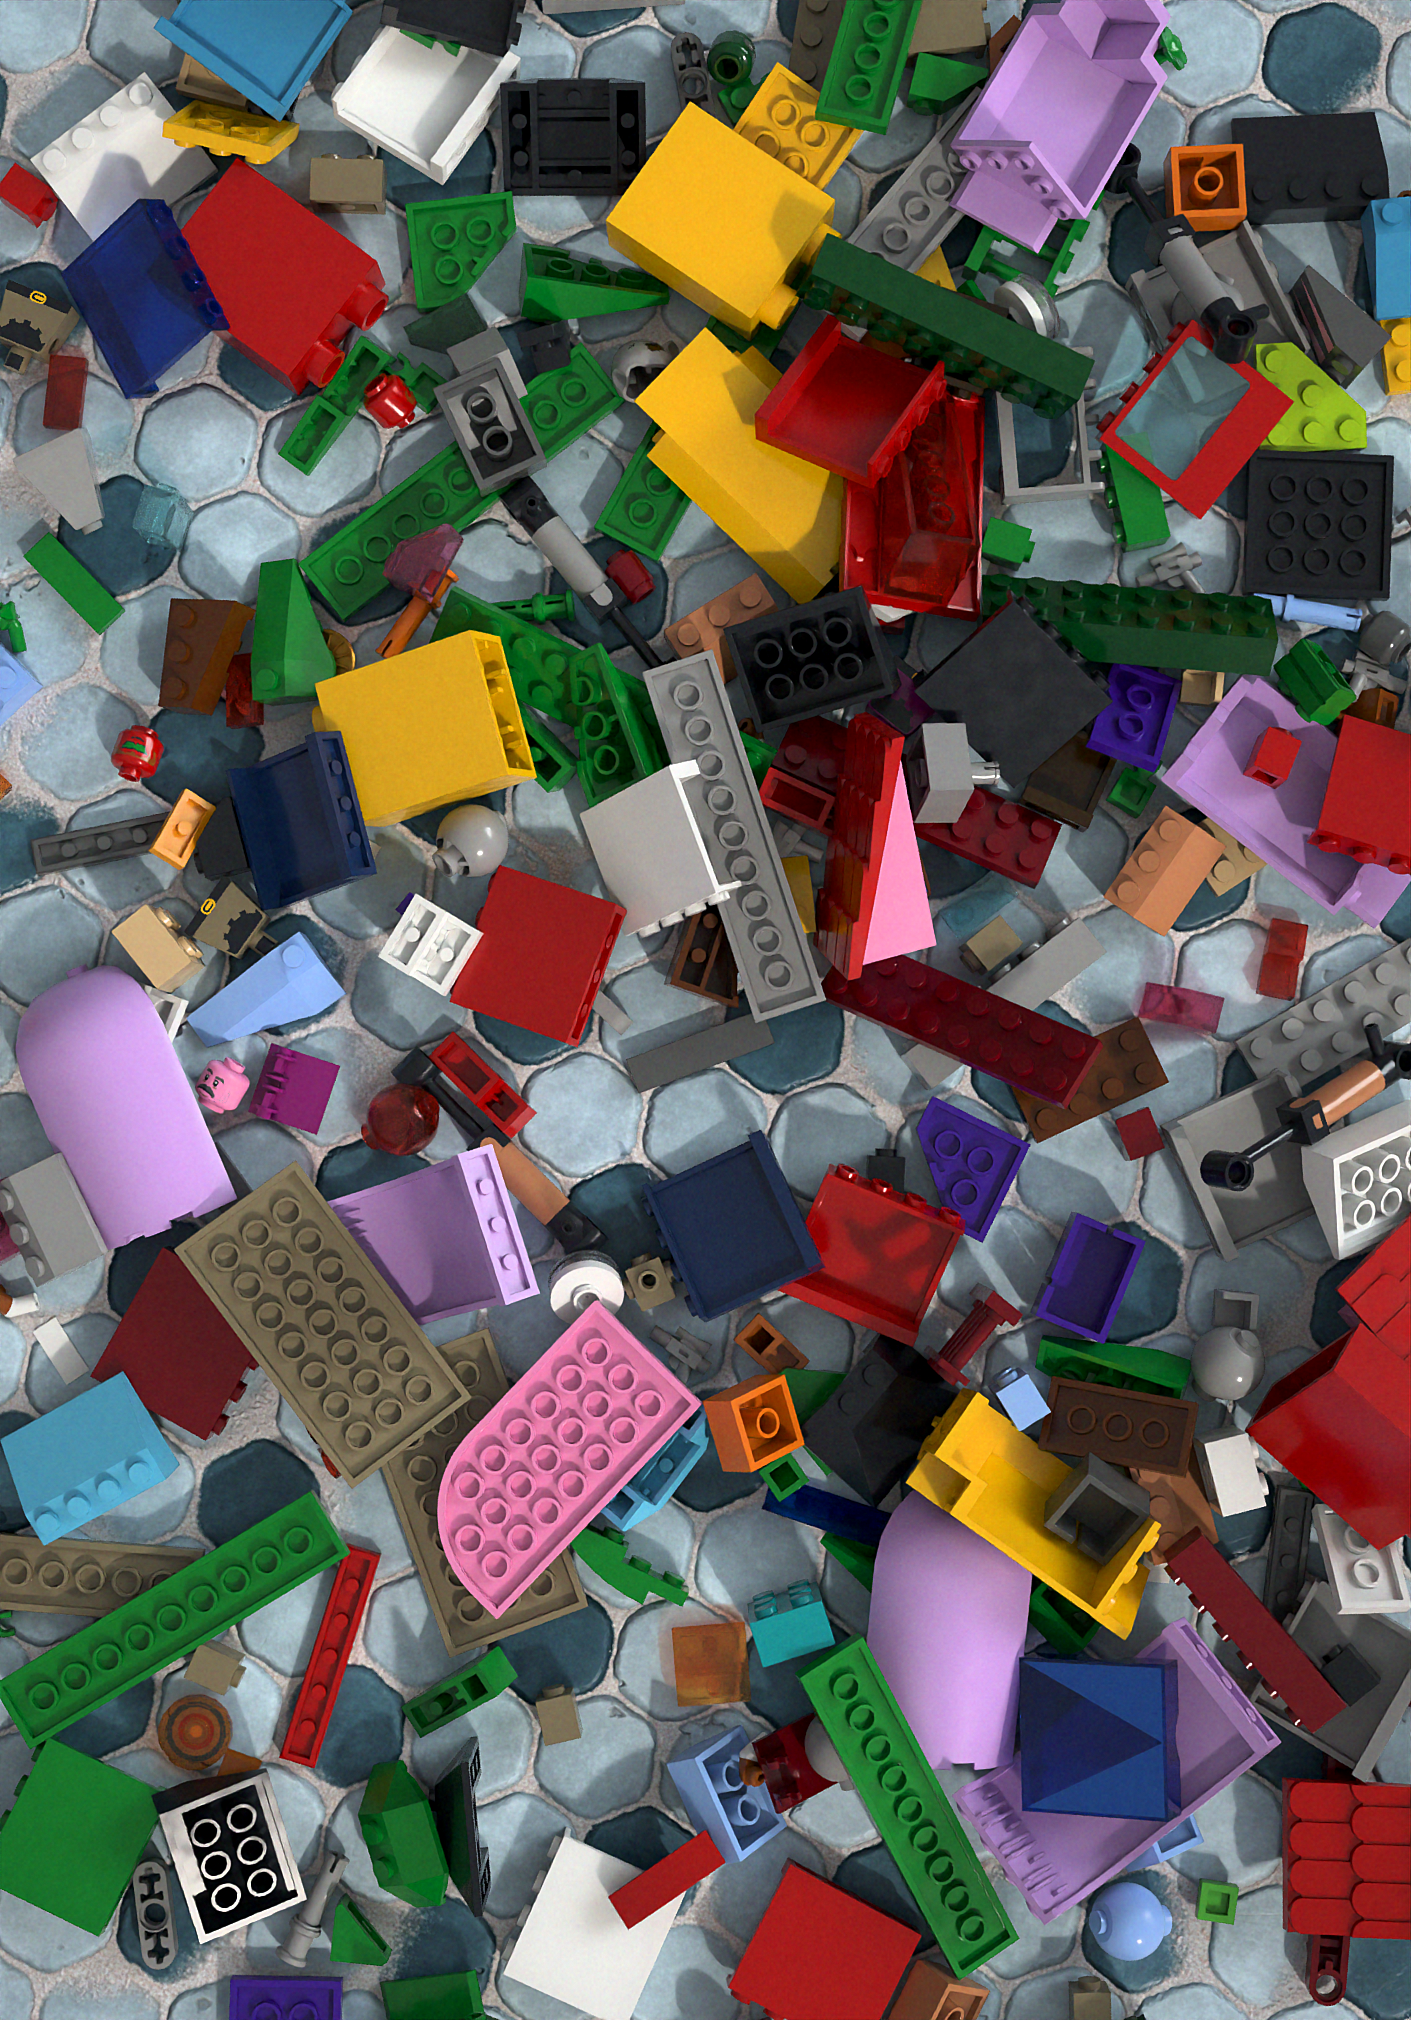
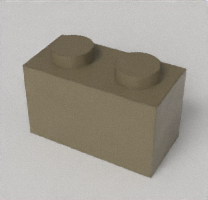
M323 154L321 158H311L309 200L315 213L386 215L387 170L383 160L372 155H359L357 159H346L337 154Z
M999 915L959 947L963 953L959 958L972 974L978 971L982 976L1020 947L1023 942Z

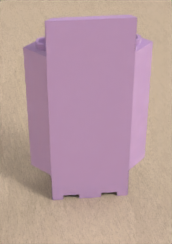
M1061 0L1060 3L1033 4L950 144L960 157V163L969 171L948 205L1037 254L1058 218L1061 220L1086 219L1168 78L1153 56L1160 45L1158 38L1171 17L1161 1Z

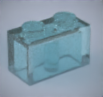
M158 483L157 487L145 484L132 527L147 543L181 553L194 511L186 503V499L178 494V489L163 483Z

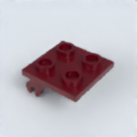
M808 1713L752 1742L777 1814H781L838 1783L820 1776L811 1767L806 1757L804 1740L807 1728L815 1718L814 1713Z

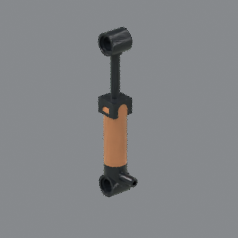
M1371 1023L1366 1025L1364 1032L1370 1047V1056L1305 1098L1293 1097L1277 1107L1276 1111L1281 1127L1241 1153L1221 1150L1209 1151L1204 1156L1200 1166L1202 1180L1211 1187L1240 1192L1250 1186L1253 1180V1162L1285 1141L1314 1145L1330 1134L1328 1128L1330 1125L1400 1079H1411V1043L1383 1040L1378 1024Z
M416 1046L391 1071L392 1075L415 1097L425 1090L474 1139L466 1148L467 1151L492 1144L506 1188L578 1262L589 1260L609 1240L608 1237L494 1123L484 1130L436 1082L435 1079L442 1071Z

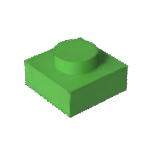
M1200 1878L1195 1917L1199 1920L1234 1925L1239 1892L1237 1884Z

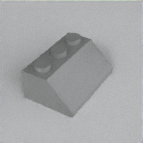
M62 1152L25 1168L0 1182V1211L9 1227L11 1239L17 1244L25 1261L26 1271L33 1278L36 1287L68 1275L109 1252Z

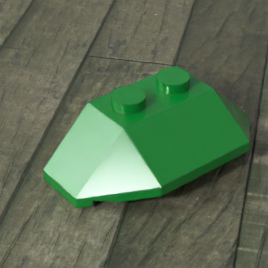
M403 1760L379 1762L373 1765L358 1812V1818L380 1888L416 1908L441 1906L446 1903L445 1892L448 1886L449 1868L428 1799L417 1781L407 1772V1766Z

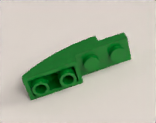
M589 1523L570 1543L581 1559L597 1575L629 1598L643 1605L650 1591L683 1607L689 1594V1587L683 1585L685 1579L670 1571H665L664 1575L650 1569L652 1564L635 1555H632L631 1559L624 1557L629 1542L623 1540L625 1535L620 1531L608 1526L601 1530Z

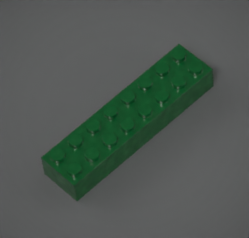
M830 233L826 234L811 256L795 295L803 299V303L814 310L824 309L835 314L837 320L849 326L858 325L868 330L869 334L877 340L883 342L890 340L902 346L903 351L911 356H923L934 361L935 365L939 360L944 361L945 372H957L967 377L968 381L976 387H989L1001 393L1000 396L1004 400L1014 404L1022 403L1033 408V412L1036 415L1045 419L1054 418L1057 420L1080 400L1095 363L1093 359Z
M1005 574L982 575L980 615L977 618V628L1008 601L1006 592L1011 590L1018 598L1022 594L1025 595L1037 608L1035 615L1043 623L1046 620L1051 621L1062 634L1060 640L1068 648L1074 645L1087 661L1270 676L1278 644V634L1271 599H1264L1256 595L1248 597L1228 596L1220 592L1211 594L1193 593L1185 589L1175 591L1158 590L1149 586L1138 588L1123 587L1113 583H1104L1102 585L1087 584L1077 580H1068L1066 582L1052 581L1041 577L1017 578Z

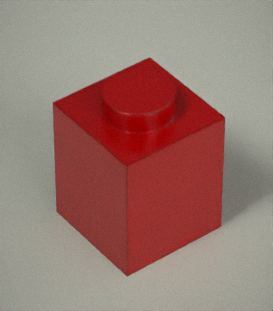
M14 163L0 182L1 202L36 228L43 221L49 220L54 214L58 198L52 189L18 164Z
M1269 726L1257 737L1243 775L1276 789L1287 780L1302 741L1294 738L1293 734L1284 728H1272Z

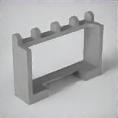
M1093 347L1070 348L1086 357L1093 356ZM1090 378L1087 380L1084 390L1096 388V379ZM991 389L992 399H996L1001 454L998 475L1001 505L1086 499L1090 493L1105 491L1104 482L1091 483L1089 461H1096L1102 458V450H1088L1086 426L1098 424L1099 415H1085L1083 392L1080 400L1075 404L1081 483L1019 488L1012 403L1004 400L1000 396L1001 393Z

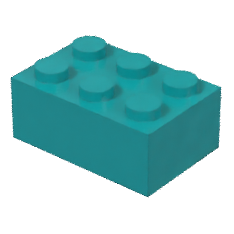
M808 1579L793 1582L787 1586L788 1591L774 1595L773 1590L765 1591L753 1596L754 1602L747 1604L749 1625L763 1668L835 1644L831 1624L817 1581L809 1583Z

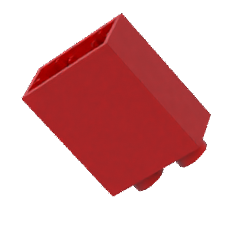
M238 157L148 272L163 296L299 397L310 382L318 388H323L333 379L345 358V353L338 348L340 343L354 325L362 331L370 329L382 315L389 300V296L382 291L386 284L378 262Z
M1360 1322L1275 1381L1267 1391L1245 1432L1250 1437L1253 1436L1260 1446L1373 1547L1380 1550L1404 1535L1411 1539V1367Z

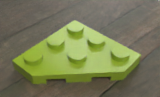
M1293 342L1256 344L1253 346L1254 369L1294 401L1256 450L1322 452L1367 448L1366 411Z

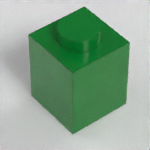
M990 517L982 539L981 557L992 564L1018 572L1022 561L1029 563L1035 546V542L1029 541L1032 529Z

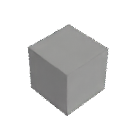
M495 326L446 349L458 377L500 358L518 399L528 395L510 350Z

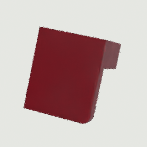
M1149 1107L1137 1109L1136 1112L1115 1120L1116 1128L1123 1143L1120 1149L1125 1161H1132L1165 1148Z

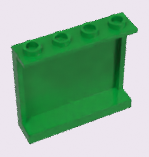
M55 1734L48 1738L47 1741L37 1745L31 1761L36 1763L30 1775L24 1774L20 1779L13 1794L18 1799L12 1811L6 1809L0 1818V1889L99 1937L105 1932L158 1825L159 1818L151 1795L167 1788L161 1785L159 1787L150 1785L60 1741V1736Z

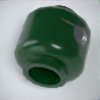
M736 30L725 31L719 34L712 42L707 57V68L712 78L725 86H736L743 83L750 76L756 58L753 42L744 33Z

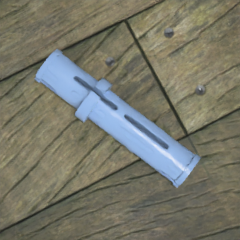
M1264 593L1253 594L1264 599H1271L1274 617L1280 618V621L1284 623L1293 620L1351 630L1353 632H1358L1361 619L1359 617L1362 616V609L1295 599L1294 595L1287 594L1285 597Z

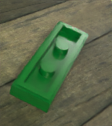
M50 532L23 556L97 634L101 635L126 611Z

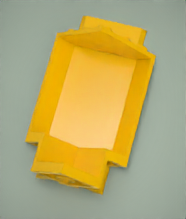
M963 1387L943 1417L935 1415L931 1424L935 1428L925 1438L917 1456V1459L920 1461L910 1472L906 1483L1125 1641L1132 1630L1150 1573V1569L1138 1562V1559L1144 1551L1146 1553L1149 1552L1159 1538L1157 1531L1161 1524L1151 1518H1147L1105 1566L1077 1548L1078 1524L1080 1523L1077 1519L1076 1539L1072 1544L1044 1526L1045 1502L1073 1469L1050 1452L1039 1450L1038 1443L1021 1431L1019 1432L1011 1425L1012 1422L990 1407L988 1405L990 1400L977 1391Z

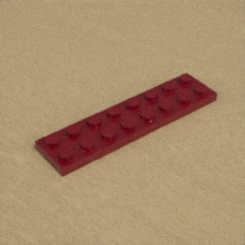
M819 715L791 723L770 767L836 797L838 774L844 773L848 728ZM902 753L901 764L915 836L1035 889L1062 824L975 785L974 791L957 823H914L906 762L907 755Z
M898 955L864 964L861 977L847 980L832 965L821 982L826 998L825 1002L1065 1110L1103 1048L1101 1041L1097 1038L905 955Z

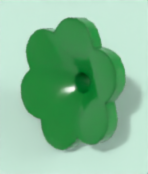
M1165 27L1158 38L1162 47L1156 50L1153 56L1159 65L1168 60L1180 71L1184 69V64L1187 63L1186 54L1182 50L1179 38L1172 34L1168 27Z

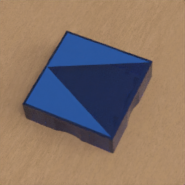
M1036 1652L1019 1657L1022 1811L1170 1822L1181 1815L1180 1758L1176 1745V1725L1179 1716L1177 1659L1124 1657L1114 1660H1103L1086 1655Z

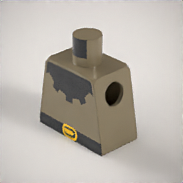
M8 280L0 310V343L10 349L3 366L12 372L24 375L31 358L45 364H50L80 319L73 306Z
M224 875L184 931L187 935L241 960L246 957L251 949L264 957L279 944L276 939L264 932L272 918L264 910L261 911L260 906L238 884Z

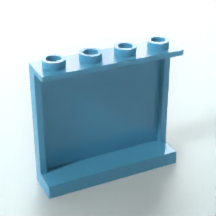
M181 0L170 19L167 20L161 16L154 29L277 121L281 122L353 11L345 3L346 0Z

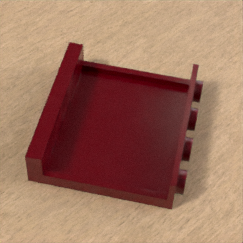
M165 1246L159 1252L90 1377L102 1383L124 1371L147 1409L206 1441L213 1437L214 1434L219 1436L230 1419V1416L225 1414L232 1401L236 1404L240 1401L248 1384L243 1382L250 1369L256 1371L259 1364L173 1250L175 1248Z

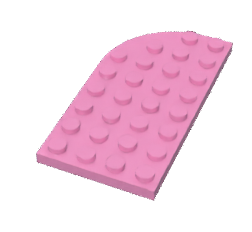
M595 1300L468 1433L453 1453L441 1481L437 1517L440 1539L445 1555L461 1583L496 1619L516 1601L703 1404L598 1300Z

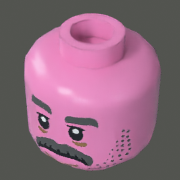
M226 1057L224 1062L211 1060L195 1085V1090L200 1095L197 1100L207 1108L223 1114L224 1110H235L250 1085V1080L243 1073L245 1066L229 1057Z

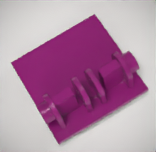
M271 1043L248 1112L317 1135L340 1066Z

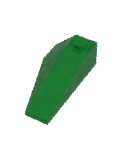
M523 243L519 286L521 317H527L535 322H544L546 320L562 321L669 304L670 294L668 285L655 276L628 268H622L615 272L602 265V261L590 258L589 263L569 258L570 251Z
M294 558L264 562L260 566L251 656L252 695L254 701L270 706L319 701L315 683L337 676L336 661L332 651L328 650L322 634L324 632L320 620L316 619L310 603V593L298 562Z
M597 643L569 657L572 702L576 704L577 715L574 738L578 739L580 761H576L577 775L590 808L665 768L659 748L602 643Z
M1043 1335L1035 1368L1050 1378L1055 1376L1183 1400L1191 1373V1360L1158 1349L1111 1343L1102 1344L1095 1341Z

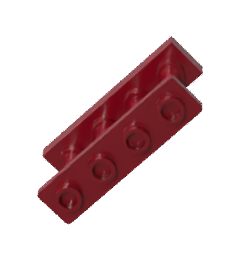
M977 1283L969 1293L976 1299L972 1304L974 1309L942 1349L936 1352L928 1345L924 1350L930 1356L926 1363L952 1386L957 1381L961 1382L964 1386H967L970 1382L961 1370L997 1325L1002 1326L1007 1322L1015 1326L1023 1316L1020 1311L995 1291L980 1283Z

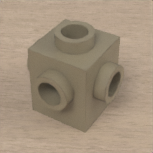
M650 1252L630 1260L632 1267L625 1270L627 1277L622 1279V1283L629 1299L636 1298L642 1312L676 1298L677 1295L672 1285V1282L676 1281L670 1268L669 1260L663 1262L660 1255L652 1258ZM646 1274L653 1275L656 1278V1283L654 1285L645 1284L643 1276Z

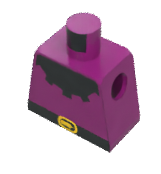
M895 655L893 658L902 685L895 693L869 700L865 711L905 736L904 741H906L921 727L922 723H926L937 713L914 692L912 678L919 672Z

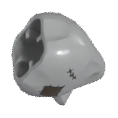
M632 340L622 345L613 356L611 364V379L618 395L628 402L635 403L634 400L679 355L677 345L672 340L663 345L657 342Z

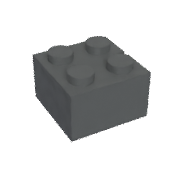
M1088 1452L1045 1502L1044 1526L1072 1544L1076 1539L1077 1519L1080 1521L1078 1524L1077 1548L1105 1566L1150 1516V1492L1091 1452Z

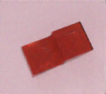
M1277 918L1271 919L1255 994L1292 1001L1295 997L1299 965L1304 959L1308 925Z

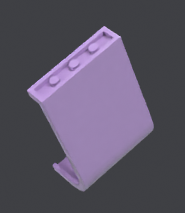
M492 1144L457 1154L448 1160L406 1176L327 1202L418 1325L495 1305L504 1306L540 1293Z
M1185 1617L1170 1623L1161 1631L1162 1634L1124 1665L1125 1667L1161 1668L1165 1818L1027 1807L1162 1744L1159 1740L1087 1698L1081 1700L1041 1735L1013 1756L1012 1763L995 1768L983 1777L961 1787L952 1795L957 1802V1808L962 1817L972 1823L980 1835L984 1848L994 1854L1002 1865L1007 1880L1012 1885L1017 1886L1025 1897L1030 1912L1040 1919L1044 1925L1072 1908L1107 1882L1282 1743Z

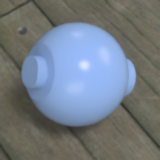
M1122 1882L1109 1886L1100 1893L1093 1904L1089 1916V1926L1097 1943L1105 1952L1120 1960L1134 1961L1149 1956L1158 1948L1163 1937L1167 1936L1171 1931L1172 1916L1169 1909L1165 1905H1161L1157 1897L1150 1890L1139 1884Z

